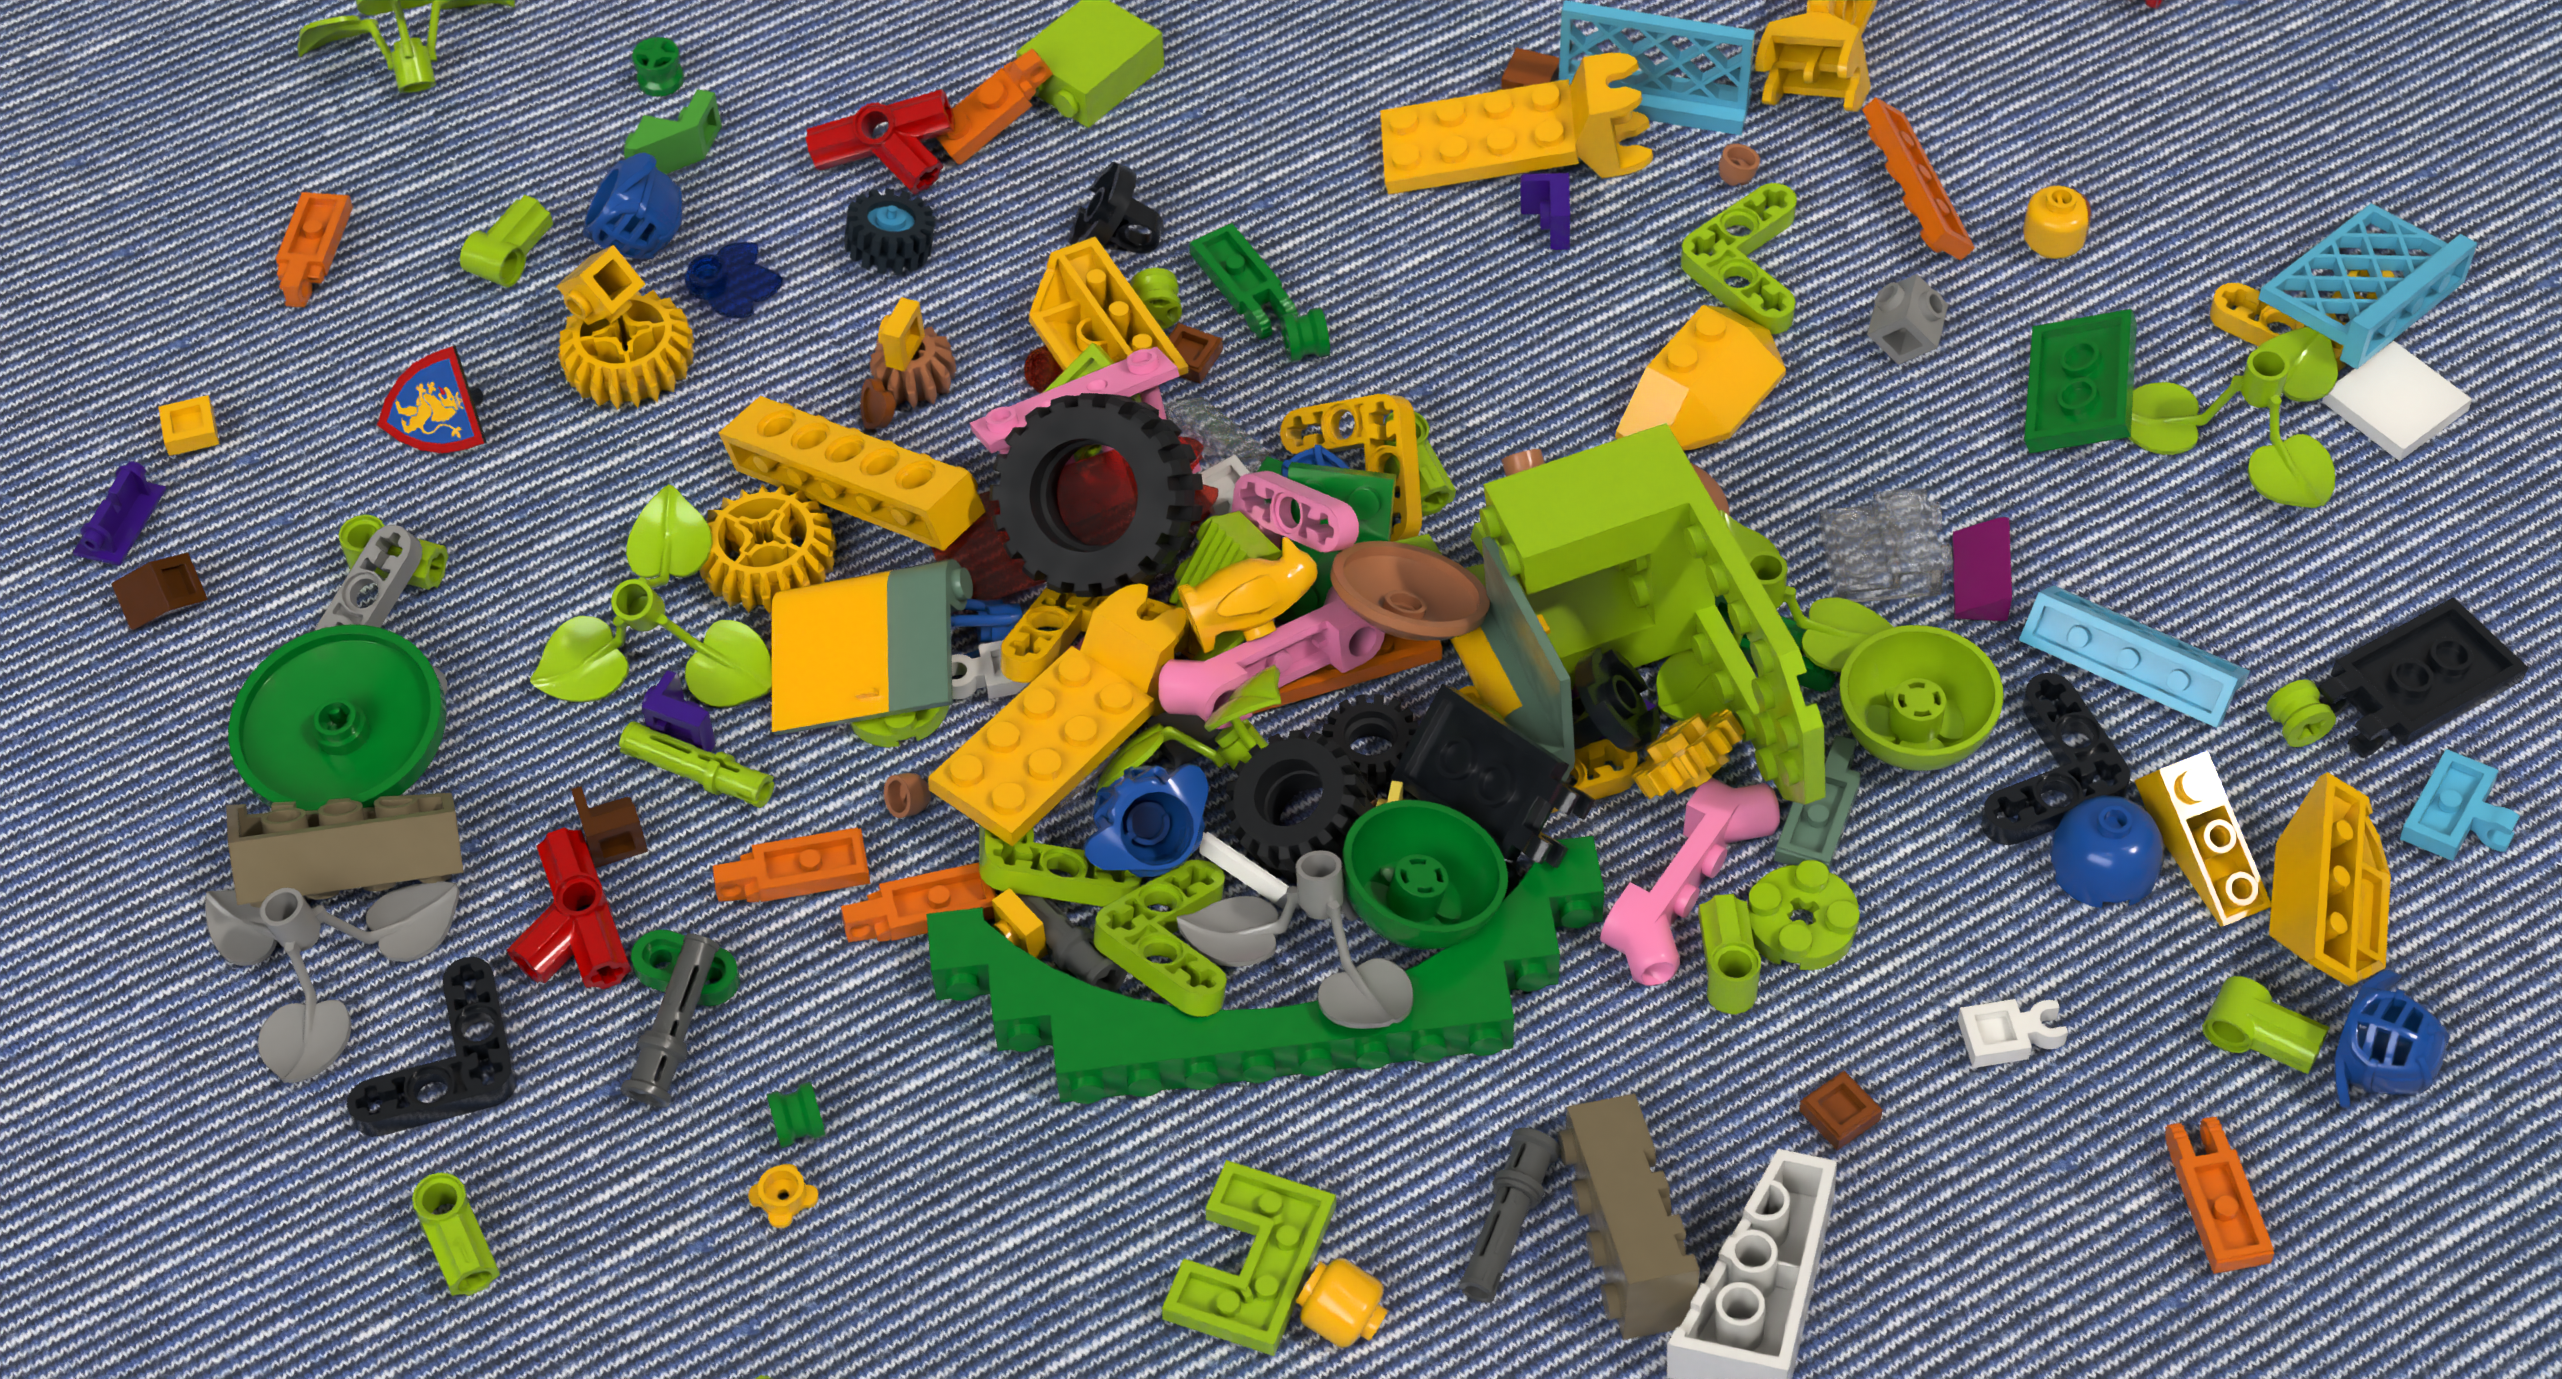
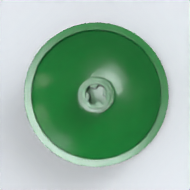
M350 624L322 628L299 636L275 650L255 668L244 682L233 704L229 719L228 742L234 765L246 785L257 798L270 808L273 802L296 801V808L314 811L327 804L329 799L345 798L361 802L363 808L374 807V801L379 797L400 796L420 778L432 762L441 744L446 726L445 695L440 680L428 659L414 644L404 637L389 630L368 625Z

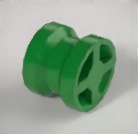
M652 37L636 45L632 52V60L637 70L636 78L640 90L654 97H664L679 90L684 83V73L679 63L680 54L676 43L664 37Z
M1321 307L1312 308L1306 315L1295 316L1292 313L1280 315L1282 339L1289 363L1300 362L1305 355L1314 354L1319 358L1330 356L1328 328Z
M811 1081L800 1084L797 1090L784 1095L779 1091L766 1094L781 1149L792 1146L797 1138L808 1135L814 1139L826 1136Z

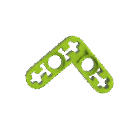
M1768 183L1758 187L1688 234L1682 243L1680 261L1685 273L1732 311L1769 329L1771 335L1783 333L1792 326L1796 304L1795 298L1785 286L1750 260L1747 255L1789 228L1794 222L1797 204L1796 194L1788 186L1779 183ZM1740 225L1747 227L1751 233L1746 236H1734L1728 233L1726 229L1731 226ZM1733 276H1739L1747 279L1750 284L1742 288H1735L1728 285L1725 280Z
M979 825V873L981 879L994 889L1006 891L1010 888L1017 894L1105 907L1140 886L1142 877L1139 878L1128 870H1102L1091 864L1086 858L1084 850L1035 843L1034 827L1012 847ZM1056 869L1065 871L1073 877L1058 876L1050 872L1049 870Z
M1189 860L1183 866L1158 876L1103 907L1097 913L1093 939L1095 947L1179 1010L1198 1017L1217 1013L1224 1003L1227 983L1225 973L1220 967L1173 935V933L1179 930L1177 916L1195 913L1222 900L1225 882L1223 870L1210 861ZM1162 905L1171 908L1172 911L1159 912L1151 910L1147 906ZM1162 956L1171 959L1173 962L1160 964L1149 961L1147 957Z

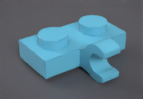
M2446 749L2407 818L2400 840L2453 861L2467 834L2472 830L2477 834L2481 842L2489 848L2506 852L2514 837L2515 832H2513V829L2520 815L2508 808L2494 806L2485 802L2496 782L2498 769Z

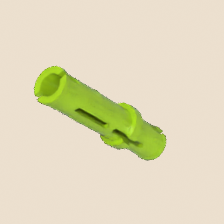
M635 721L630 722L621 734L619 741L621 753L702 784L704 790L714 795L722 793L731 795L757 808L764 807L771 798L774 790V782H772L774 777L737 763L734 756L722 751L716 754L707 752L692 744L652 730Z

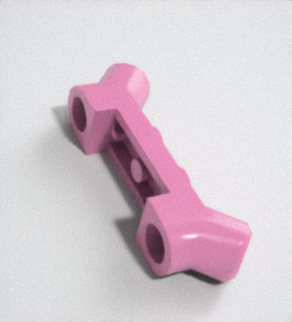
M1332 586L1328 590L1323 607L1276 628L1274 632L1266 636L1247 641L1206 661L1170 659L1162 667L1159 675L1160 703L1168 714L1198 715L1206 722L1215 710L1229 701V697L1239 686L1263 669L1275 665L1280 670L1278 688L1328 664L1333 665L1341 673H1345L1374 657L1384 641V632L1376 629L1351 611L1343 603ZM1251 712L1249 714L1241 716L1240 719L1243 721L1253 716V714ZM1229 721L1221 725L1217 729L1227 728L1232 726V724Z
M1713 777L1700 785L1686 804L1683 835L1688 837V839L1652 890L1648 892L1630 882L1615 902L1603 925L1600 940L1602 943L1626 955L1634 981L1646 986H1654L1669 981L1677 973L1680 959L1670 929L1671 925L1678 915L1683 918L1689 915L1700 893L1698 887L1706 876L1713 879L1718 874L1726 859V847L1729 843L1770 836L1775 833L1780 823V809L1776 793L1772 787L1766 783L1733 788Z

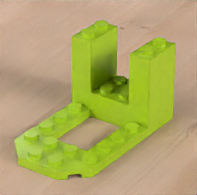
M1667 423L1483 484L1486 507L1479 509V515L1484 532L1487 537L1490 536L1491 539H1498L1501 545L1499 546V555L1509 576L1518 577L1521 583L1520 587L1536 616L1542 614L1548 624L1551 633L1547 634L1570 676L1571 690L1575 684V667L1579 659L1596 648L1601 647L1602 654L1610 649L1618 651L1634 668L1692 648L1698 663L1701 666L1708 664L1711 669L1712 683L1718 699L1722 704L1730 703L1734 710V716L1745 730V733L1741 735L1743 737L1742 741H1751L1756 749L1755 759L1765 781L1773 780L1782 798L1785 800L1806 805L1826 797L1824 725L1817 703L1805 705L1796 676L1807 671L1800 649ZM1715 596H1724L1728 603V614L1735 632L1739 636L1746 634L1749 639L1752 659L1758 670V678L1716 607Z

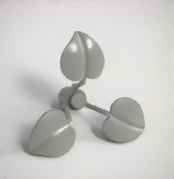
M1318 850L1306 853L1298 859L1296 863L1297 886L1287 888V902L1279 920L1278 912L1272 904L1254 896H1238L1224 899L1195 913L1177 916L1178 928L1186 942L1194 950L1219 965L1243 967L1260 963L1274 955L1276 952V938L1274 935L1282 934L1287 930L1295 908L1299 904L1306 914L1313 919L1324 920L1330 918L1341 965L1345 971L1330 975L1319 987L1317 995L1319 1007L1329 1020L1350 1028H1380L1403 1021L1411 1012L1413 989L1408 975L1401 967L1384 958L1367 960L1358 967H1355L1351 960L1340 914H1344L1349 921H1354L1359 916L1353 909L1346 894L1342 876V863L1340 858L1334 853Z
M442 881L420 883L402 887L383 895L367 911L366 923L371 929L370 932L363 931L329 914L323 905H318L311 909L301 893L293 888H282L272 892L265 898L260 908L252 907L250 903L237 905L235 890L206 892L205 910L207 927L216 949L224 959L232 964L241 966L261 963L272 954L277 941L291 959L305 994V1005L291 1003L273 1012L264 1022L258 1037L260 1057L264 1064L283 1083L304 1081L324 1071L343 1052L351 1034V1017L341 1001L326 1000L317 1003L316 992L300 955V951L310 949L318 941L321 923H325L366 944L378 942L380 952L391 961L409 962L417 960L433 952L447 936L460 895L457 884Z

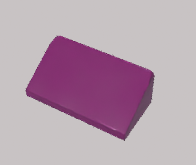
M2000 517L1953 531L1954 619L2008 621L2012 601L2009 517Z

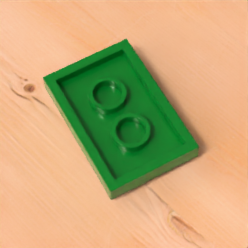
M2132 309L2032 326L2024 442L2030 453L2131 437L2137 321Z
M1291 462L1288 467V479L1341 500L1352 507L1359 523V534L1354 544L1367 541H1390L1397 474ZM1293 498L1291 513L1294 521L1299 524L1300 508L1297 501ZM1328 519L1321 520L1320 525L1328 524ZM1291 540L1299 550L1308 553L1316 562L1318 574L1316 581L1296 603L1276 617V620L1293 621L1324 606L1328 590L1333 586L1330 577L1333 561L1340 551L1319 552Z

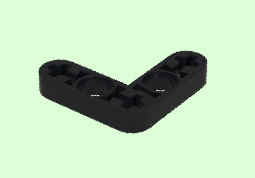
M2042 673L2031 678L2026 687L2023 710L2060 767L1998 790L1988 797L1984 805L1981 827L1984 834L1998 844H2019L2057 829L2065 813L2086 799L2102 795L2123 798L2126 796L2130 781V770L2127 763L2074 686L2059 674ZM2044 695L2047 699L2040 701L2039 697ZM2056 699L2059 700L2057 709L2051 702ZM2067 732H2080L2090 740L2091 744L2084 748H2073L2067 745L2061 736ZM2096 775H2099L2100 778L2103 779L2093 782L2094 777ZM2113 779V785L2109 786L2107 782H2105ZM2087 789L2086 794L2084 796L2082 790ZM2050 790L2060 791L2069 797L2071 803L2065 807H2052L2042 800L2041 794ZM2026 801L2029 803L2028 808H2025ZM1999 812H2004V814L2007 816L1999 819L1997 818ZM2018 815L2017 822L2012 823L2008 819Z
M464 957L454 961L443 975V989L456 1056L369 1078L358 1083L351 1090L347 1098V1109L356 1129L362 1134L371 1137L392 1134L495 1107L506 1102L513 1095L516 1089L517 1078L498 985L493 971L486 961L477 957ZM476 979L475 988L479 1000L478 1003L469 1004L464 990L466 987L465 981ZM486 1021L494 1025L492 1034L481 1041H471L464 1037L467 1029L474 1023ZM489 1058L495 1072L494 1082L489 1085H483L484 1075L480 1060ZM439 1082L447 1086L445 1095L435 1102L425 1103L417 1099L419 1091L427 1084ZM404 1092L409 1103L408 1107H401L400 1104L402 1102L398 1095L399 1093ZM381 1100L380 1112L370 1115L371 1102Z

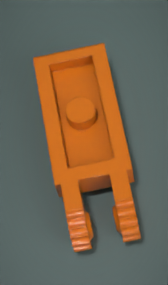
M2217 1117L2203 1118L2200 1121V1136L2206 1151V1155L2195 1156L2182 1123L2167 1125L2165 1127V1139L2168 1151L2170 1152V1158L2173 1166L2176 1167L2177 1178L2213 1274L2271 1264L2275 1254L2273 1245L2236 1149L2231 1150L2225 1132L2222 1130V1125Z

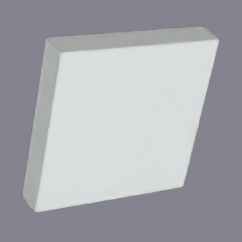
M2393 341L2361 367L2354 369L2337 381L2333 390L2323 397L2322 402L2397 460L2401 461L2469 410L2472 398Z

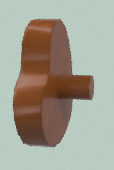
M866 379L863 383L860 408L864 427L866 429H883L890 424L894 416L896 401L891 392L885 391L880 379Z

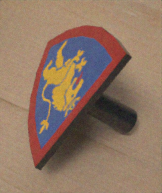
M456 346L431 353L414 362L396 380L385 398L377 426L396 440L422 451L448 453L466 450L487 443L475 407L483 402V392L479 387H469Z

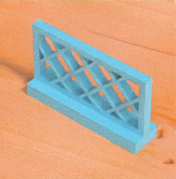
M1564 1L1561 14L1559 81L1569 79L1571 84L1581 61L1572 60V58L1582 52L1588 56L1604 54L1596 44L1609 38L1621 50L1619 53L1635 57L1639 68L1642 70H1637L1626 79L1614 80L1609 83L1610 88L1629 87L1641 91L1642 102L1632 111L1646 115L1650 121L1742 136L1751 100L1752 89H1750L1755 30ZM1573 19L1592 22L1599 30L1586 36L1573 24ZM1625 28L1638 29L1646 38L1633 44L1620 31ZM1674 35L1686 37L1694 45L1680 51L1668 38ZM1721 43L1742 46V52L1728 59L1715 46ZM1656 46L1669 59L1655 65L1643 52ZM1702 53L1716 65L1704 73L1690 61ZM1678 67L1690 79L1666 75V73ZM1726 75L1737 86L1713 83L1712 81Z
M2370 203L2261 287L2258 299L2343 345L2340 360L2358 369L2465 282L2477 242L2459 234L2451 242L2446 243ZM2371 223L2389 234L2367 233L2365 227ZM2338 248H2360L2362 255L2340 254ZM2373 249H2394L2397 256L2375 255ZM2408 249L2422 250L2431 256H2410ZM2311 269H2333L2335 276H2313ZM2346 270H2367L2370 277L2348 276ZM2381 270L2402 271L2404 278L2383 277ZM2283 291H2305L2307 298H2294ZM2318 291H2340L2342 299L2320 298ZM2353 292H2375L2377 299H2355ZM2326 314H2348L2350 321L2343 325Z

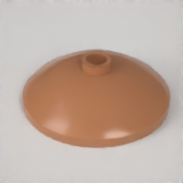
M1391 541L1356 543L1348 549L1341 550L1336 555L1331 568L1330 577L1332 585L1343 603L1376 629L1395 637L1416 641L1457 638L1480 627L1485 621L1489 610L1490 599L1486 594V588L1475 575L1455 561L1418 546Z

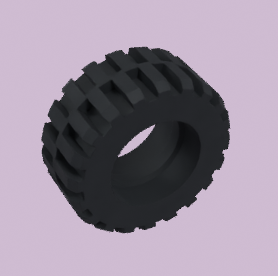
M1081 393L1077 396L1065 395L1052 399L1049 407H1036L1025 416V421L1027 422L1025 427H1014L1005 439L1011 448L1008 454H997L993 470L1001 472L999 485H990V501L999 500L1001 514L992 516L996 532L1006 531L1010 540L1004 543L1003 548L1011 559H1022L1025 562L1022 572L1032 580L1047 581V589L1061 594L1075 593L1077 597L1109 596L1128 585H1151L1155 583L1157 575L1169 573L1179 563L1176 557L1177 553L1181 550H1188L1195 538V535L1189 532L1192 521H1201L1203 505L1195 504V490L1204 489L1202 474H1193L1190 462L1197 459L1191 444H1181L1177 437L1180 436L1182 431L1172 420L1161 419L1158 409L1144 402L1132 401L1131 397L1115 394ZM1097 444L1111 447L1124 457L1135 476L1138 491L1135 515L1128 529L1118 540L1101 546L1086 544L1071 533L1061 517L1057 501L1058 482L1065 464L1082 447Z

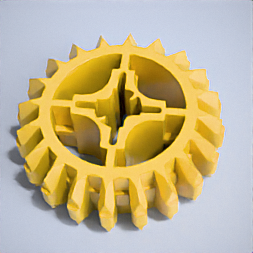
M655 290L642 296L638 291L629 299L633 304L632 307L611 323L606 318L587 325L584 320L574 315L567 317L566 329L560 331V352L558 357L566 380L570 383L571 387H576L582 399L592 397L598 407L611 400V403L614 404L617 410L624 402L631 401L638 408L642 399L649 397L658 402L661 390L674 392L676 380L687 379L688 366L693 364L694 337L692 329L689 328L686 315L683 314L682 309L676 308L670 297L660 299Z
M762 484L758 493L748 494L741 488L739 499L733 501L723 497L721 510H708L706 520L712 533L713 545L710 556L699 570L701 578L704 579L705 584H708L714 597L723 596L729 607L742 602L743 607L750 613L757 605H763L770 614L772 599L775 593L782 590L824 583L826 579L825 574L833 572L837 544L833 534L832 522L828 518L827 513H823L818 501H808L802 490L789 495V491H787L784 485H781L775 492H768ZM796 536L804 541L801 547L794 545L792 542ZM732 550L740 554L736 561L728 557Z

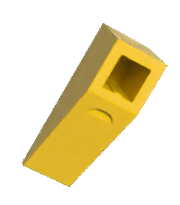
M2208 751L2134 780L2147 812L2155 820L2163 836L2164 845L2221 927L2271 908V901Z

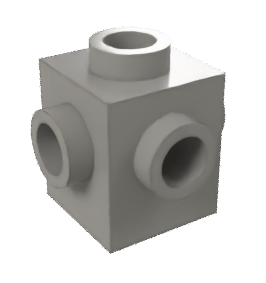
M1918 274L1897 283H1889L1878 291L1875 298V306L1867 335L1900 365L1938 348L1948 303Z

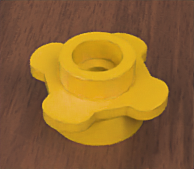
M782 1164L768 1169L760 1177L758 1184L750 1188L748 1198L752 1206L761 1207L769 1215L768 1220L771 1226L785 1228L792 1223L793 1216L802 1209L814 1207L818 1202L819 1195L815 1186L804 1183V1179L796 1166ZM782 1193L789 1194V1196L786 1199L782 1200L778 1198V1196Z

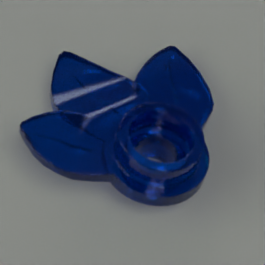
M755 242L732 243L722 247L716 255L705 254L698 256L691 261L685 274L686 289L692 296L708 300L714 312L733 319L753 316V302H761L771 298L782 287L784 281L783 277L773 270L755 264L759 253L758 244Z

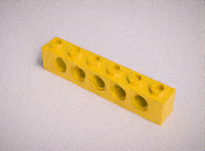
M759 396L718 432L736 471L777 487L784 485L787 491L792 493L802 490L805 497L810 500H817L818 503L942 551L950 546L986 512L977 492V481L965 468L961 466L954 467L935 460L925 453L919 454L897 446L892 441H883L869 436L856 428L839 425L821 415L815 416L806 413L788 403H779Z

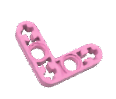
M1272 471L1245 474L1235 484L1232 512L1240 511L1279 549L1281 535L1324 553L1348 549L1357 541L1359 523L1356 513L1351 506L1341 500ZM1272 498L1271 503L1264 504V499ZM1293 498L1297 501L1300 508L1299 524L1294 521L1291 513ZM1328 519V524L1320 525L1321 520Z

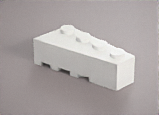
M1782 1149L1777 1150L1746 1204L1744 1215L1732 1236L1729 1235L1722 1246L1717 1263L1705 1284L1701 1283L1693 1297L1688 1314L1681 1326L1676 1327L1667 1343V1378L1792 1379L1833 1205L1837 1161Z

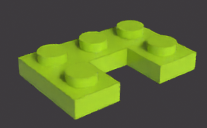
M1226 1160L1206 1205V1220L1256 1236L1239 1276L1183 1258L1161 1308L1163 1320L1275 1356L1295 1308V1301L1302 1291L1336 1209V1194Z

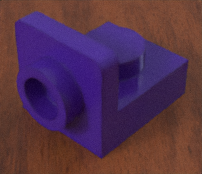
M1569 173L1522 174L1520 176L1521 214H1540V230H1550V250H1570Z
M667 670L657 686H651L644 696L642 714L644 715L646 726L711 752L716 745L709 711L704 710L694 702L685 701L679 674Z

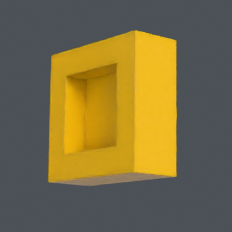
M901 297L892 314L886 315L883 318L879 327L878 341L883 345L886 367L905 372L925 337L920 302Z
M209 395L158 406L164 445L169 456L219 445L214 408Z
M1010 888L992 899L995 924L992 927L1014 945L1040 960L1046 956L1048 951L1043 922Z

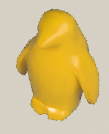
M1283 537L1282 556L1279 560L1249 558L1216 571L1197 586L1192 587L1189 584L1179 586L1178 594L1203 652L1207 654L1214 650L1216 636L1223 632L1242 631L1246 641H1252L1274 632L1276 626L1273 619L1285 612L1310 589L1317 578V565L1308 553L1299 550L1288 537Z

